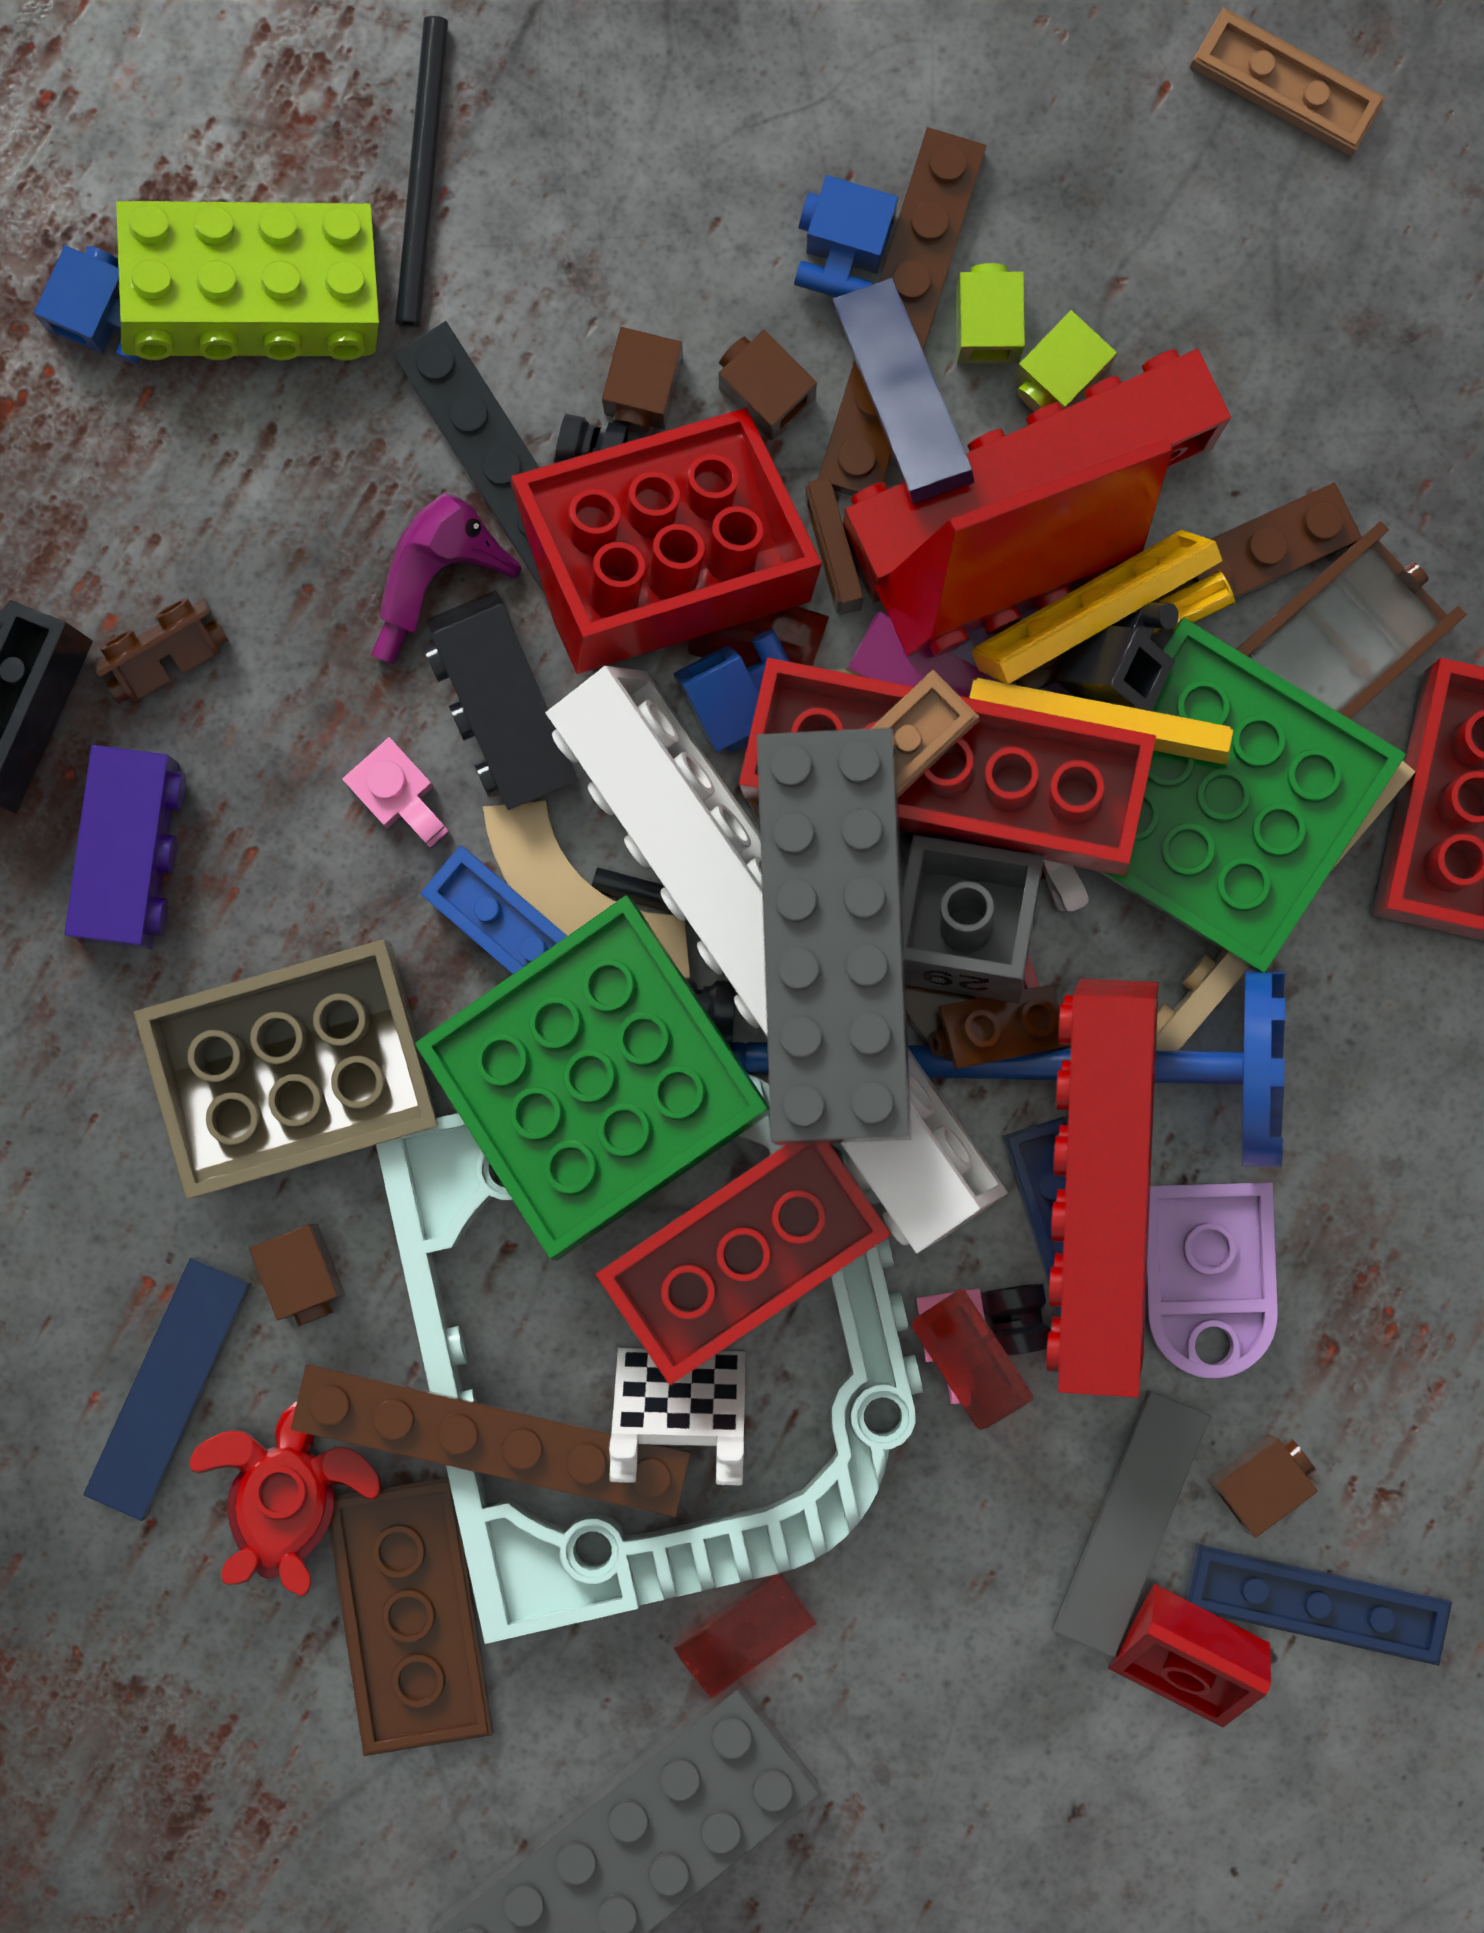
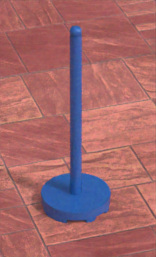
M1245 971L1244 1052L1156 1050L1155 1083L1243 1085L1242 1166L1282 1167L1285 971H1266L1265 973ZM734 1042L729 1045L747 1074H769L768 1042H747V1044ZM908 1045V1049L929 1078L1057 1080L1058 1069L1061 1070L1062 1060H1071V1049L1061 1048L954 1069L952 1061L945 1060L943 1056L935 1057L929 1046Z

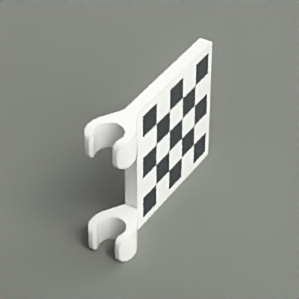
M618 1348L612 1433L609 1449L610 1481L636 1482L638 1444L717 1446L716 1484L742 1485L746 1351L722 1350L672 1385H669L645 1348Z

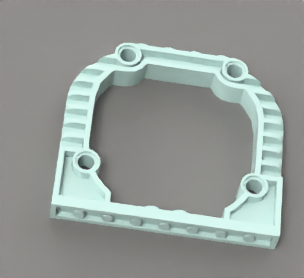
M749 1075L770 1107L769 1084ZM456 1113L438 1117V1127L376 1144L429 1390L430 1392L477 1402L473 1389L465 1391L462 1389L458 1365L467 1364L465 1344L460 1327L449 1328L433 1252L458 1247L471 1222L492 1197L500 1200H512L505 1187L496 1181L492 1166L460 1115ZM770 1114L739 1135L741 1138L762 1145L768 1149L769 1155L785 1146L771 1142ZM830 1143L840 1153L842 1163L848 1170L845 1159L849 1157L848 1153L841 1143ZM857 1183L871 1205L880 1203L879 1198L872 1189L866 1191ZM888 1238L830 1276L851 1372L837 1385L830 1404L831 1428L836 1451L832 1458L803 1489L762 1507L658 1531L625 1535L622 1526L615 1519L602 1513L585 1514L577 1518L566 1528L533 1513L513 1497L487 1503L481 1473L446 1465L485 1644L638 1609L640 1605L796 1569L830 1551L857 1526L878 1492L885 1473L889 1449L903 1444L913 1431L915 1407L912 1395L923 1393L915 1355L903 1357L898 1338V1331L909 1329L901 1293L899 1291L888 1294L883 1268L894 1266ZM886 1397L892 1399L900 1409V1418L897 1425L892 1430L883 1433L870 1430L864 1422L866 1406L877 1398ZM586 1532H599L609 1540L612 1546V1555L606 1562L591 1565L579 1557L576 1551V1541L580 1535Z

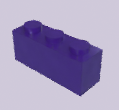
M91 745L64 935L79 941L153 950L154 937L163 936L168 917L167 898H160L163 873H172L177 853V838L175 835H169L172 810H181L186 789L185 773L178 772L179 763L168 754Z

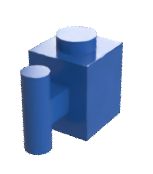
M825 175L820 195L808 193L798 229L808 232L806 253L825 258L827 262L825 267L800 261L794 285L835 298L873 285L871 281L851 276L850 274L852 267L878 274L896 216L898 196Z
M64 245L34 311V315L45 330L103 355L114 329L121 332L118 259L93 246H87L83 253ZM120 340L114 354L128 363L138 365L141 357L123 353Z
M774 629L764 631L752 639V643L761 661L746 668L741 656L728 644L673 673L705 739L716 753L725 748L729 752H734L747 747L767 657L790 662Z

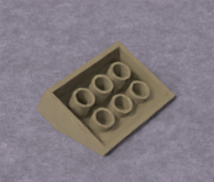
M385 939L133 1011L186 1199L438 1127L422 1055L414 1044L418 1041L410 1005L392 943Z

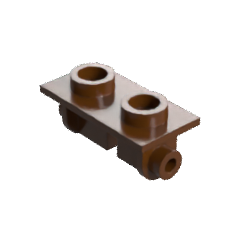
M188 598L181 599L169 605L155 616L159 623L158 625L139 636H136L133 630H128L109 640L100 648L104 656L95 661L96 673L100 678L110 671L113 672L115 677L107 681L106 684L118 704L127 699L135 703L140 698L170 682L171 678L160 659L169 654L183 674L214 655L216 656L221 653L219 646L229 640L216 619L206 625L203 622L202 618L210 614L205 598L194 604H191Z
M1053 984L1022 990L1020 1004L976 998L940 1005L938 1010L942 1023L937 1031H933L929 1035V1047L935 1057L943 1056L945 1060L952 1061L954 1069L1070 1046L1069 1044L1059 1043L1060 1008Z

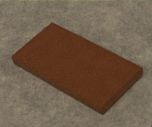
M449 1477L381 1487L380 1494L375 1500H368L356 1491L334 1495V1510L329 1529L363 1756L492 1736L494 1731L471 1581Z

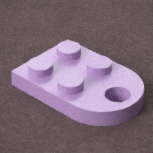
M1273 1183L1159 1185L1150 1187L1146 1323L1155 1347L1167 1361L1180 1370L1204 1378L1233 1376L1254 1365L1267 1351L1272 1342L1278 1318ZM1208 1327H1219L1224 1330L1229 1338V1352L1218 1363H1204L1198 1357L1195 1350L1196 1338L1202 1330Z

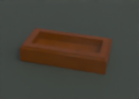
M830 476L809 481L808 486L805 488V503L836 613L839 612L840 615L861 610L863 594Z

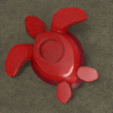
M297 1402L289 1406L280 1416L275 1429L276 1447L267 1450L250 1434L231 1430L219 1433L205 1440L195 1448L190 1457V1468L192 1472L198 1474L228 1467L240 1470L232 1483L227 1505L229 1525L240 1551L226 1560L222 1568L221 1578L227 1585L249 1582L254 1573L257 1572L260 1576L267 1579L280 1576L283 1587L300 1597L305 1596L310 1590L312 1579L311 1573L303 1560L316 1548L330 1525L334 1510L332 1484L345 1485L368 1500H375L380 1494L381 1482L379 1474L373 1465L356 1450L347 1447H335L316 1457L309 1452L314 1443L315 1435L290 1430Z

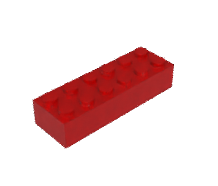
M1197 348L1182 356H1179L1177 349L1168 350L1142 365L1144 373L1124 382H1121L1119 376H1112L1092 385L1084 391L1083 394L1086 399L1065 409H1063L1060 402L1049 404L1030 414L1025 419L1028 425L1006 436L1002 429H995L977 437L967 445L970 452L966 453L973 471L974 483L915 504H912L904 482L889 489L885 482H879L851 497L853 505L845 508L843 526L854 565L872 603L881 600L875 586L951 518L1166 438L1172 448L1167 469L1213 449L1232 417L1199 349Z
M767 657L739 786L745 799L759 801L757 734L871 729L914 687ZM960 696L979 716V721L898 797L899 830L960 843L1041 855L1043 860L1126 877L1156 735Z
M1080 978L1074 994L1065 995L1064 1003L1060 1005L1059 1043L1071 1044V1060H1062L1061 1070L1058 1069L1056 1109L1069 1110L1068 1125L1060 1124L1059 1136L1056 1135L1054 1175L1066 1176V1189H1057L1056 1201H1053L1051 1240L1064 1242L1063 1253H1055L1054 1266H1051L1049 1306L1061 1307V1317H1052L1051 1331L1048 1332L1046 1361L1047 1371L1059 1372L1058 1393L1139 1398L1144 1357L1159 982Z

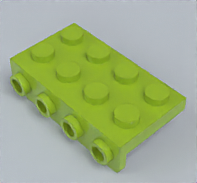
M116 201L121 350L123 353L130 356H139L147 360H161L169 356H203L211 360H226L233 356H267L274 360H290L297 356H330L337 360H354L361 356H369L376 351L379 316L371 204Z

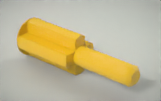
M1219 569L1216 573L1159 601L1160 603H1172L1178 610V621L1172 628L1174 632L1183 618L1194 623L1231 604H1236L1233 590ZM1154 629L1153 634H1155V633H1157V632H1159V631H1161V630H1163V629Z

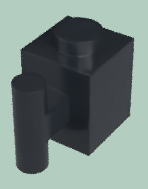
M1148 603L1139 610L1112 624V626L1072 647L1055 681L1075 697L1152 711L1175 660L1151 641L1150 638L1154 629H1172L1178 621L1176 606L1172 603Z

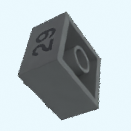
M913 835L902 893L905 985L1020 1004L1041 884L1043 856Z

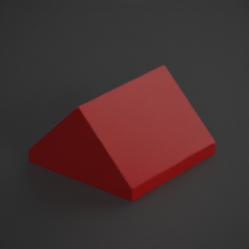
M1154 1584L1123 1637L1108 1669L1221 1727H1225L1267 1695L1271 1685L1270 1642Z

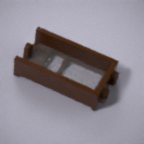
M1380 521L1236 650L1351 719L1467 614L1459 605L1448 615L1422 588L1429 581L1425 571L1415 562H1411L1404 568L1379 541L1389 531Z

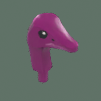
M448 493L441 494L416 514L399 538L388 571L379 617L385 623L371 652L372 656L394 665L408 631L415 633L425 590L432 577L442 567L453 563L467 562L493 569L513 579L519 576V572L522 569L520 563L496 541L484 526L475 508L460 497Z

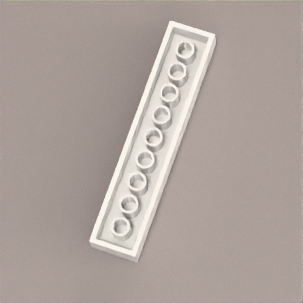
M604 666L545 712L556 728L552 732V737L560 751L570 761L574 763L579 761L592 780L588 784L589 792L598 806L608 815L615 814L628 833L624 837V841L632 856L643 867L649 868L651 866L665 886L660 892L667 907L679 920H688L700 937L701 941L697 943V948L704 961L717 974L721 975L724 973L738 994L734 996V1002L741 1015L754 1028L761 1026L767 1035L760 834L649 673L643 670ZM908 1049L912 1140L842 1142L841 1144L849 1155L845 1162L852 1177L864 1190L869 1191L872 1189L887 1211L883 1213V1219L889 1231L902 1245L906 1246L910 1243L917 1254L949 1236L1009 1193Z

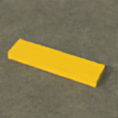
M1182 529L974 647V650L971 652L978 670L1006 684H1010L1139 610L1146 604L1151 603L1222 562L1223 560L1216 541Z
M981 678L973 680L969 698L1156 735L1153 751L1225 765L1228 763L1233 730L1229 726Z

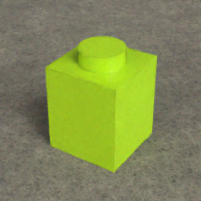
M998 263L978 264L971 267L970 272H960L956 288L957 364L1020 362L1025 347L1024 272H1008L1006 265Z
M1070 310L1019 363L1014 377V381L1020 386L1017 389V393L1022 401L1034 412L1055 402H1060L1063 409L1078 403L1084 397V391L1098 383L1110 370L1117 352Z

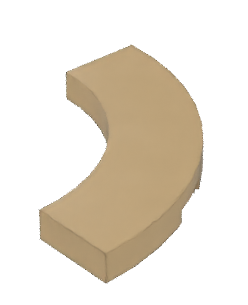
M546 801L527 802L510 810H507L505 804L483 806L486 830L492 851L506 882L564 933L570 935L616 902L592 887L569 863L554 835ZM641 911L684 978H690L685 921L679 920L675 915Z

